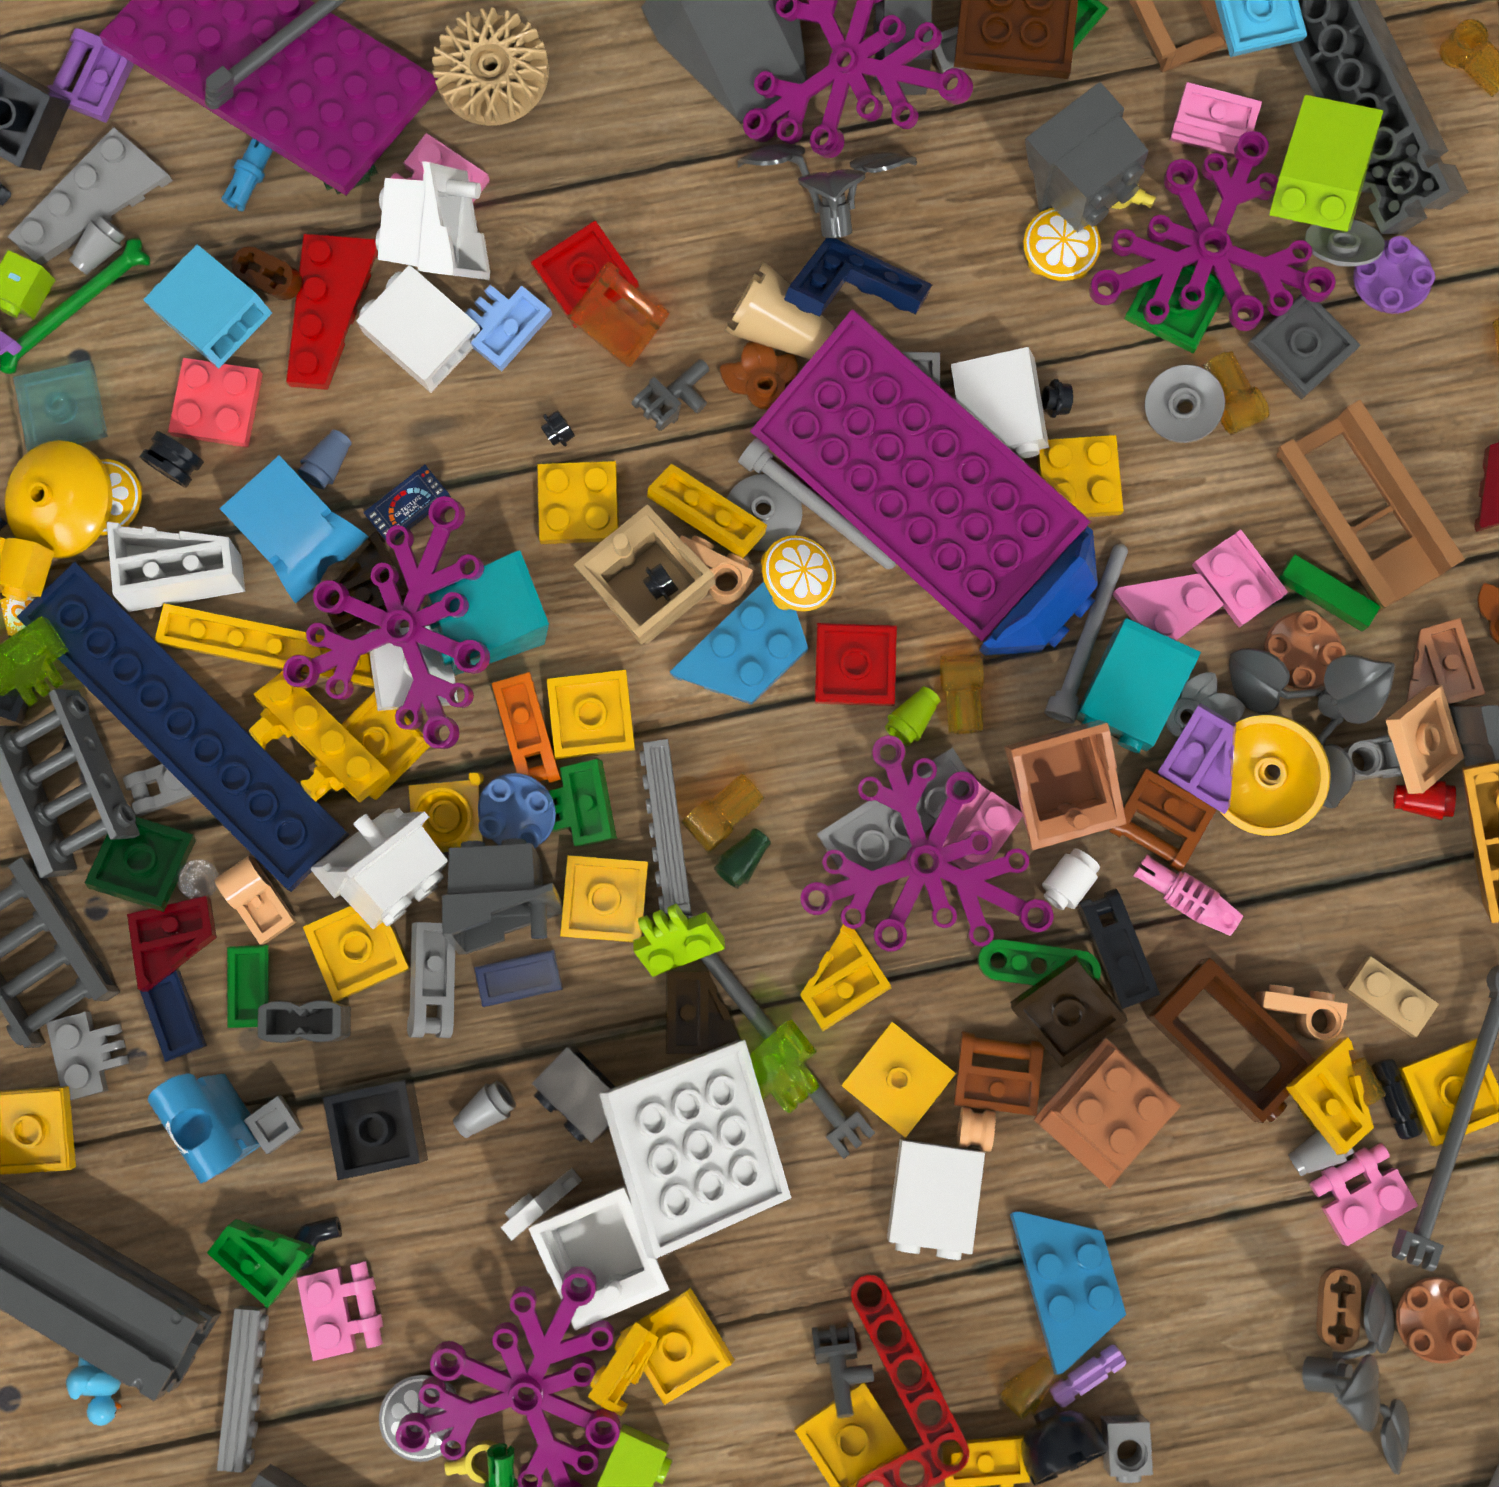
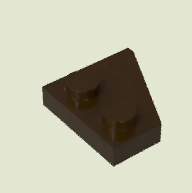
M376 531L368 538L369 545L357 559L351 558L342 568L340 576L332 581L343 584L348 589L351 597L387 611L379 587L371 580V571L378 563H387L394 567L395 565L381 535ZM384 569L380 574L382 583L389 579L390 573L388 569ZM399 576L396 586L404 603L407 592ZM338 591L331 595L332 605H336L339 601ZM345 611L338 614L327 613L337 633L366 621Z
M708 971L666 972V1054H703L740 1040L730 1020L731 1016L725 1004L722 1003Z

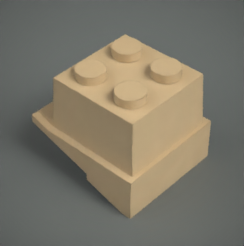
M648 504L573 564L641 645L643 643L647 645L703 599L707 595L708 590L716 584L715 575L686 543H683ZM660 563L679 589L669 596L671 600L666 601L663 596L656 600L643 582L649 576L646 572L647 567L651 570Z

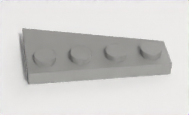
M113 127L7 237L37 264L43 265L79 242L90 220L95 222L101 215L110 222L113 220L111 218L112 215L129 204L132 207L146 199L144 197L146 193L159 185L163 188L173 180L169 174Z
M953 747L932 760L936 764L937 774L933 780L927 783L916 806L924 833L936 822L947 799L945 794L947 779L954 773L968 772ZM929 764L917 770V774L921 778H928L932 773ZM912 773L905 777L907 784H909L913 776ZM957 781L953 786V790L958 796H961L968 789L964 781ZM875 800L867 801L816 834L827 852L839 850L844 853L846 859L871 871L897 863L911 848L900 812ZM831 854L830 857L839 869L842 865L841 857L838 854ZM842 875L845 880L850 879V878H848V877Z

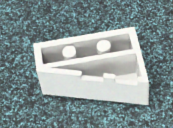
M107 522L112 593L128 612L160 607L163 604L172 605L245 592L242 556L229 537L179 531V534L157 531L153 527L143 526L142 529L123 527L119 523Z

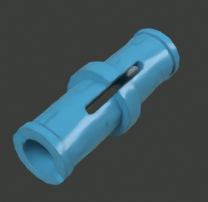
M254 138L251 139L242 159H238L233 167L236 169L221 197L225 204L234 209L237 205L238 211L245 210V206L257 182L261 183L265 177L263 170L273 152L272 149Z

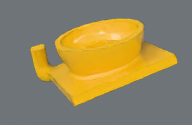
M480 772L469 773L470 780L409 785L410 812H426L429 818L424 821L422 827L442 853L449 852V848H459L461 843L466 841L483 842V835L479 830L478 803L480 799L479 785L484 782L485 778Z

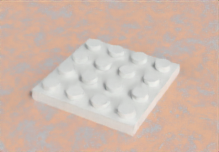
M736 1040L599 1093L647 1258H659L791 1199L745 1040Z

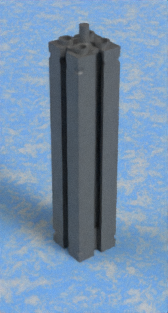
M0 1182V1310L127 1386L138 1388L139 1393L152 1401L164 1396L166 1391L171 1392L179 1387L195 1359V1353L207 1339L221 1312L209 1305L201 1304L196 1297Z

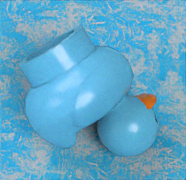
M79 1357L78 1367L68 1374L66 1386L69 1396L74 1400L78 1399L80 1395L95 1396L88 1404L86 1410L89 1421L98 1426L107 1425L114 1419L117 1410L122 1408L120 1403L115 1402L111 1398L119 1390L121 1381Z

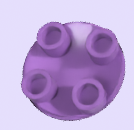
M1395 236L1390 240H1384V251L1377 260L1366 265L1355 266L1353 275L1354 285L1361 299L1373 309L1390 314L1404 313L1420 305L1428 296L1435 280V272L1427 256L1418 247L1411 244L1410 240L1406 237Z

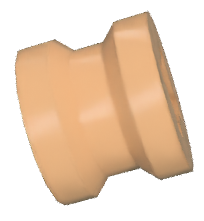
M962 1106L958 1121L957 1148L966 1149L971 1145L978 1146L982 1151L991 1152L995 1134V1111L985 1110L983 1113L973 1112L970 1107Z

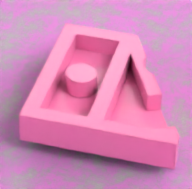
M1200 573L1119 587L1113 592L1115 599L1134 622L1176 641L1224 605Z

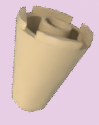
M762 262L759 266V271L764 273L763 276L760 277L754 274L733 311L735 315L732 320L736 324L734 325L728 321L724 331L732 336L811 359L832 334L834 326L823 315L819 317L812 313L803 312L796 305L785 301L784 298L790 284L770 265Z

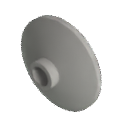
M1353 220L1351 230L1348 232L1311 225L1307 229L1304 239L1310 244L1314 256L1336 266H1361L1372 263L1382 255L1385 246L1383 236L1375 228L1357 220Z
M1179 365L1165 370L1151 383L1145 397V413L1151 427L1161 437L1178 443L1197 441L1210 434L1221 421L1225 409V396L1220 382L1208 370L1195 365ZM1182 402H1190L1193 408L1189 413L1184 414L1179 412L1178 406Z
M757 474L743 479L734 486L727 497L729 501L767 524L765 535L752 550L767 551L777 540L787 536H795L799 530L802 521L801 502L766 474ZM766 503L770 506L771 510L768 514L761 515L756 511L757 505Z

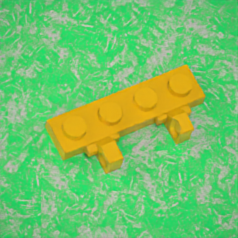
M283 671L254 693L257 702L264 710L260 713L261 719L249 729L252 738L265 750L266 744L272 739H279L282 735H285L287 738L292 736L316 759L314 762L316 766L314 774L308 780L300 781L304 791L315 802L332 788L337 792L344 787L361 803L390 778L389 771L304 688L288 684L284 678Z

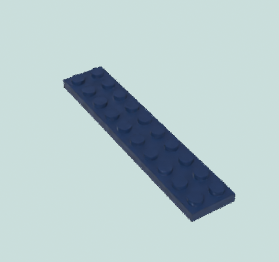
M76 562L42 592L41 597L34 599L16 616L288 891L292 892L312 872L311 867L336 849L350 835Z

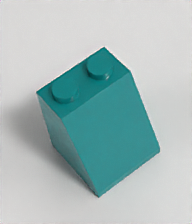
M521 550L485 565L482 576L477 580L464 578L428 595V606L441 601L450 592L462 594L467 598L469 608L464 616L460 618L448 616L428 626L430 630L437 628L439 634L460 643L465 640L483 643L490 653L489 664L545 645L549 622ZM454 598L450 602V610L452 612H456L460 607L458 598ZM477 650L473 651L470 655V662L472 665H475L480 660V653ZM439 652L444 666L451 665L455 675L464 673L455 665L453 657Z
M1125 618L1113 632L1080 703L1076 719L1081 721L1082 724L1096 720L1107 722L1110 735L1119 739L1118 745L1135 753H1140L1141 749L1147 752L1155 745L1201 652Z

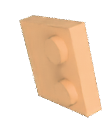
M1443 685L1427 686L1386 719L1388 735L1392 740L1408 794L1424 793L1464 759Z

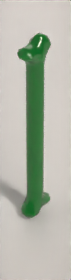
M129 238L126 241L124 252L16 340L23 347L19 353L13 356L7 351L0 355V370L4 374H14L18 361L22 356L133 266H149L150 256L142 252V242L138 238Z

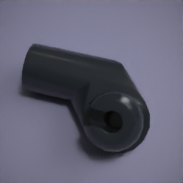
M338 1217L305 1224L300 1227L293 1239L311 1244L316 1248L318 1242L342 1236L340 1220ZM313 1254L310 1256V1258L307 1260V1262L303 1265V1267L300 1270L306 1269L311 1266V1264L313 1263Z

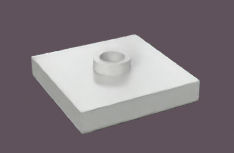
M409 627L400 628L402 635L409 631ZM437 628L432 629V631L439 633ZM370 629V630L367 632V634H368V633H371V632H373V631H375V630H377V629ZM388 643L369 652L378 711L396 710L403 706L413 682V677L402 648ZM418 643L429 673L452 684L455 683L452 666L443 665L438 651ZM456 691L454 697H455V700L458 702L457 691ZM438 696L442 706L450 705L445 698Z

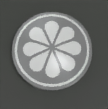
M429 1375L410 1376L395 1384L385 1396L380 1408L379 1425L384 1441L394 1453L411 1461H429L441 1456L440 1445L442 1438L447 1431L453 1428L431 1434L427 1446L419 1452H407L401 1449L396 1442V1431L400 1420L405 1415L417 1412L428 1416L443 1411V1409L438 1407H426L419 1400V1391L423 1381L433 1377ZM443 1381L446 1385V1390L456 1394L453 1385ZM435 1388L425 1390L430 1396L435 1397L439 1395L438 1390ZM408 1425L410 1430L414 1432L422 1431L419 1426ZM454 1440L447 1442L449 1447H452L455 1443Z

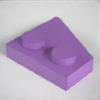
M1200 703L1159 769L1158 774L1225 814L1231 803L1236 724Z

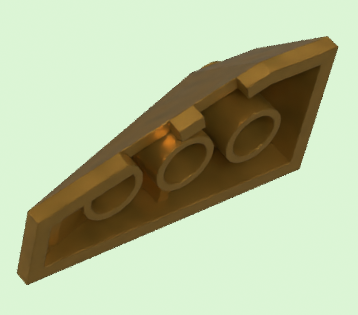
M1499 760L1462 767L1477 876L1483 906L1491 923L1499 922Z

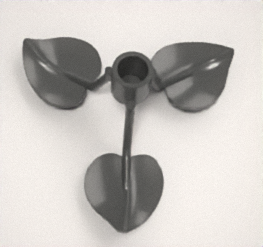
M796 144L768 145L745 155L737 161L738 168L743 164L769 166L787 161L797 164L802 173V176L798 178V184L809 190L814 203L815 213L820 214L822 237L825 238L844 237L852 233L850 210L855 209L854 199L857 184L866 178L865 173L882 172L906 163L917 165L916 157L891 152H879L864 155L850 161V167L854 168V170L842 169L829 173L815 172L809 174L805 161L801 154L805 153V147ZM849 189L848 197L845 199L844 192ZM818 194L822 195V202Z
M1251 648L1240 649L1232 653L1229 659L1232 686L1237 698L1248 709L1258 713H1267L1277 708L1280 697L1284 699L1319 697L1318 708L1320 712L1331 718L1330 723L1317 738L1326 752L1331 773L1330 788L1323 806L1327 808L1338 807L1340 801L1350 792L1353 786L1355 770L1352 759L1346 751L1334 744L1325 745L1326 739L1335 727L1343 722V718L1350 723L1362 724L1372 720L1379 714L1392 687L1395 664L1375 661L1358 655H1343L1334 659L1328 665L1324 676L1325 687L1320 686L1315 689L1288 691L1284 688L1289 682V670L1278 657L1267 651Z
M1371 1274L1374 1281L1368 1292L1364 1309V1325L1369 1339L1367 1345L1346 1352L1334 1351L1332 1358L1307 1356L1303 1363L1302 1378L1307 1391L1334 1393V1396L1338 1397L1337 1403L1351 1414L1359 1428L1365 1432H1372L1374 1430L1379 1413H1381L1384 1419L1381 1427L1383 1452L1392 1472L1399 1475L1409 1445V1416L1401 1400L1393 1399L1390 1408L1380 1402L1378 1391L1379 1367L1376 1358L1370 1355L1375 1353L1376 1350L1383 1354L1388 1352L1395 1331V1312L1390 1293L1384 1282L1377 1274ZM1364 1356L1354 1372L1350 1364H1345V1360Z

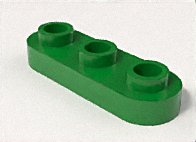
M997 939L983 946L977 958L978 967L982 974L995 981L1033 986L1075 955L1098 981L1101 976V967L1097 958L1091 953L1081 950ZM994 953H1000L1004 956L1005 963L1003 967L995 968L991 964L990 959ZM1035 958L1041 959L1045 964V969L1041 974H1037L1031 969V962Z

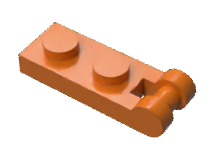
M527 672L491 683L516 773L528 775L539 782L547 779L549 783L561 780L531 673ZM541 754L543 764L529 768L526 758Z

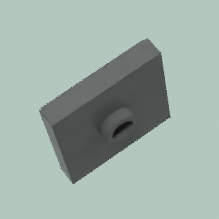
M1302 294L1293 301L1286 314L1276 316L1247 344L1301 400L1361 346L1319 302L1308 301Z

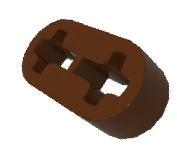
M251 246L241 248L233 257L232 270L234 275L248 285L283 301L291 300L299 293L302 286V277L295 268L286 262ZM251 262L261 266L259 273L252 269H247L248 264ZM275 274L282 278H287L284 285L277 284L272 279Z

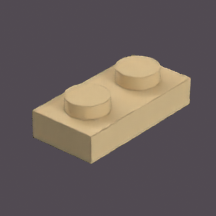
M1371 956L1363 960L1344 989L1410 1037L1415 1038L1420 1034L1439 1003Z

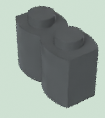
M276 1001L258 1007V1038L268 1042L291 1043L304 1039L312 1042H335L351 1036V1007L344 1003L312 1001L301 1004Z

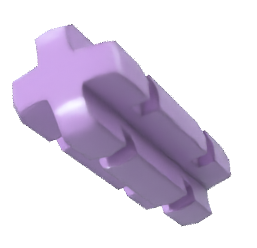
M1115 1345L1108 1346L1100 1352L1101 1356L1099 1358L1094 1356L1067 1374V1380L1060 1379L1051 1385L1049 1391L1056 1403L1061 1408L1066 1407L1076 1400L1075 1395L1079 1393L1082 1396L1107 1379V1373L1110 1371L1116 1373L1123 1368L1127 1362L1118 1347Z

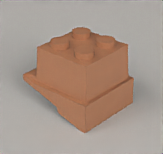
M1096 720L1004 746L1032 851L1127 824L1116 772L1117 765L1107 722Z
M1103 1038L1091 1047L1033 1120L1110 1189L1123 1171L1181 1105L1107 1038Z

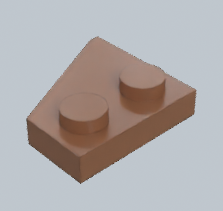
M1461 618L1419 630L1406 703L1427 686L1443 685L1448 705L1485 695Z

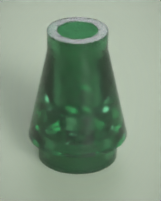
M753 828L745 837L717 857L719 862L714 867L715 872L729 885L739 889L743 883H749L766 849L771 845V841L761 831Z

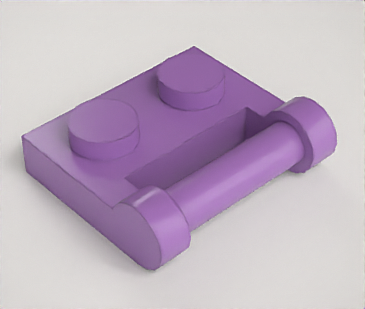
M75 28L70 37L71 47L53 84L47 85V87L71 101L69 109L107 123L134 63L103 45L100 36ZM86 51H91L72 93L68 92Z

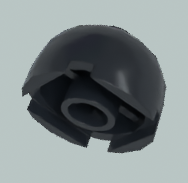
M1056 1406L1035 1414L1033 1417L1036 1424L1025 1433L1022 1440V1458L1033 1486L1056 1479L1059 1474L1069 1470H1076L1109 1451L1101 1432L1090 1418L1084 1413L1074 1410L1059 1413Z

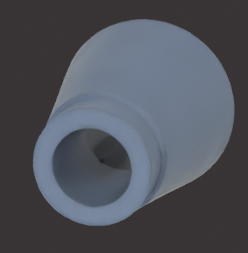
M333 429L329 435L300 460L299 475L318 489L323 490L328 484H333L348 452V448L352 444L351 440L340 431Z

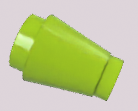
M922 686L919 691L888 715V722L885 725L888 734L900 739L904 746H910L913 741L918 742L937 705L941 701L939 696L930 688Z

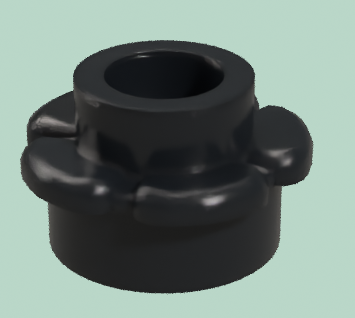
M1053 379L1049 386L1043 388L1041 394L1042 407L1044 410H1047L1049 417L1055 418L1056 415L1069 414L1073 405V388L1071 384L1059 382V379Z
M555 411L550 416H547L546 413L543 415L547 423L542 425L541 429L554 446L561 442L566 447V442L575 437V434L559 411Z
M661 563L651 570L649 567L646 568L649 576L643 582L654 598L658 600L663 596L666 601L671 600L669 596L679 589Z

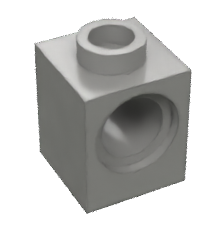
M1142 1414L1101 1416V1432L1109 1449L1103 1455V1464L1110 1477H1116V1481L1121 1483H1136L1142 1481V1475H1153L1150 1422ZM1125 1440H1134L1136 1442L1135 1454L1128 1459L1118 1458V1446Z

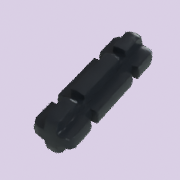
M1384 1059L1373 1064L1372 1070L1376 1081H1381L1382 1083L1379 1088L1390 1116L1397 1121L1394 1123L1399 1138L1407 1140L1422 1134V1127L1418 1117H1413L1412 1115L1415 1110L1403 1080H1399L1397 1077L1400 1072L1395 1060Z

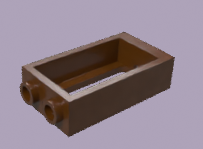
M1211 958L1201 959L1147 1016L1177 1048L1254 1122L1264 1123L1266 1120L1272 1122L1278 1118L1286 1109L1287 1104L1284 1101L1290 1095L1285 1087L1316 1060ZM1203 989L1279 1062L1280 1068L1278 1072L1261 1090L1257 1092L1252 1091L1178 1019L1177 1016Z

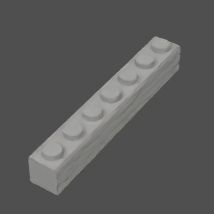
M668 739L643 742L644 751H639L641 766L646 765L647 774L643 775L644 789H649L650 798L646 799L647 813H652L653 823H649L650 837L656 840V847H652L653 861L659 863V871L655 872L657 887L662 886L663 896H658L659 908L665 911L668 918L670 917L667 908L673 904H677L685 916L692 915Z

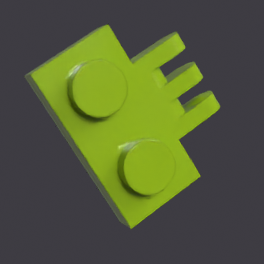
M677 904L667 908L670 919L662 909L653 912V919L656 925L647 915L639 918L638 924L645 936L633 940L634 953L652 977L725 949L724 936L707 912L688 919Z

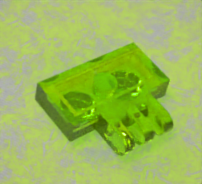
M43 616L39 617L0 644L1 696L16 688L25 703L32 706L38 702L31 689L33 686L42 697L47 696L51 692L44 680L46 677L55 688L64 684V680L52 662L68 652V649L49 619Z
M792 1019L784 1022L750 1054L762 1099L765 1100L772 1094L787 1113H792L798 1107L797 1103H803L808 1098V1093L813 1094L819 1088L817 1080L804 1065L817 1051Z

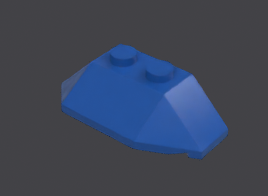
M1087 526L983 642L979 649L982 654L987 656L1041 652L1048 643L1055 648L1070 631L1065 626L1074 614L1081 618L1096 600L1091 597V594L1098 586L1094 535L1090 527Z

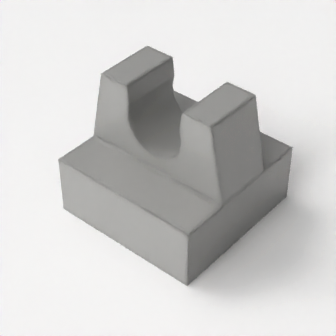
M282 1095L275 1097L244 1120L266 1154L272 1153L304 1130Z

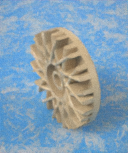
M491 7L488 15L484 9H480L481 16L472 18L470 12H466V21L458 17L456 19L457 26L453 30L446 26L447 35L441 34L439 37L440 47H434L435 57H432L434 71L432 72L434 78H438L435 82L440 96L455 114L469 122L490 126L515 121L526 115L536 106L546 89L549 77V64L544 43L540 41L537 30L535 28L532 29L529 22L526 25L522 23L517 13L511 17L510 12L505 10V16L497 15L495 8Z

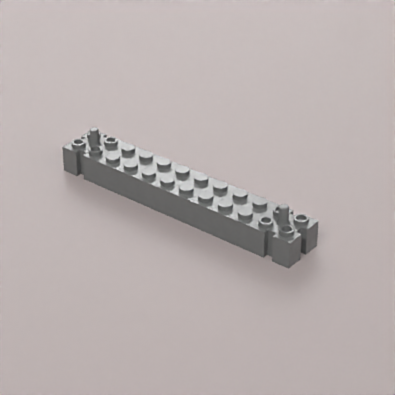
M1298 0L1307 36L1302 41L1290 44L1315 96L1384 110L1361 191L1373 193L1376 201L1368 207L1382 234L1401 235L1427 219L1423 209L1441 210L1469 193L1456 165L1444 164L1440 156L1448 152V149L1376 1Z

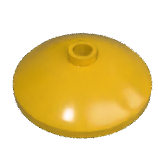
M55 440L42 443L31 449L14 467L5 492L6 518L15 538L33 541L54 551L53 558H68L89 548L103 532L111 513L113 494L109 474L97 455L80 444ZM44 491V497H43V499L41 500V495H42V492Z
M1262 714L1236 722L1231 803L1225 814L1220 813L1238 828L1257 835L1276 836L1301 828L1320 811L1329 792L1330 765L1323 746L1309 729L1297 721L1284 716ZM1270 764L1276 765L1280 769L1279 778H1273L1269 775L1268 766Z

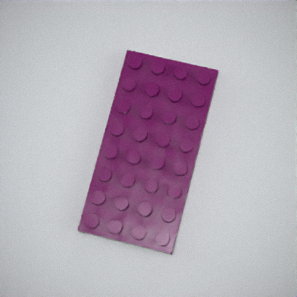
M131 0L99 34L103 45L345 196L348 195L438 89L435 82L438 78H434L433 74L330 12L236 85L233 89V97L218 109L208 108L205 104L207 77L221 66H224L227 70L231 69L315 3L311 0Z
M853 309L750 430L755 437L765 443L776 456L981 641H984L1092 522Z

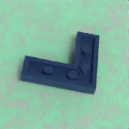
M826 238L790 284L784 300L796 305L803 312L812 313L820 317L843 284L848 282L856 286L863 293L878 296L890 302L895 308L909 311L916 315L928 297L932 284L836 238Z

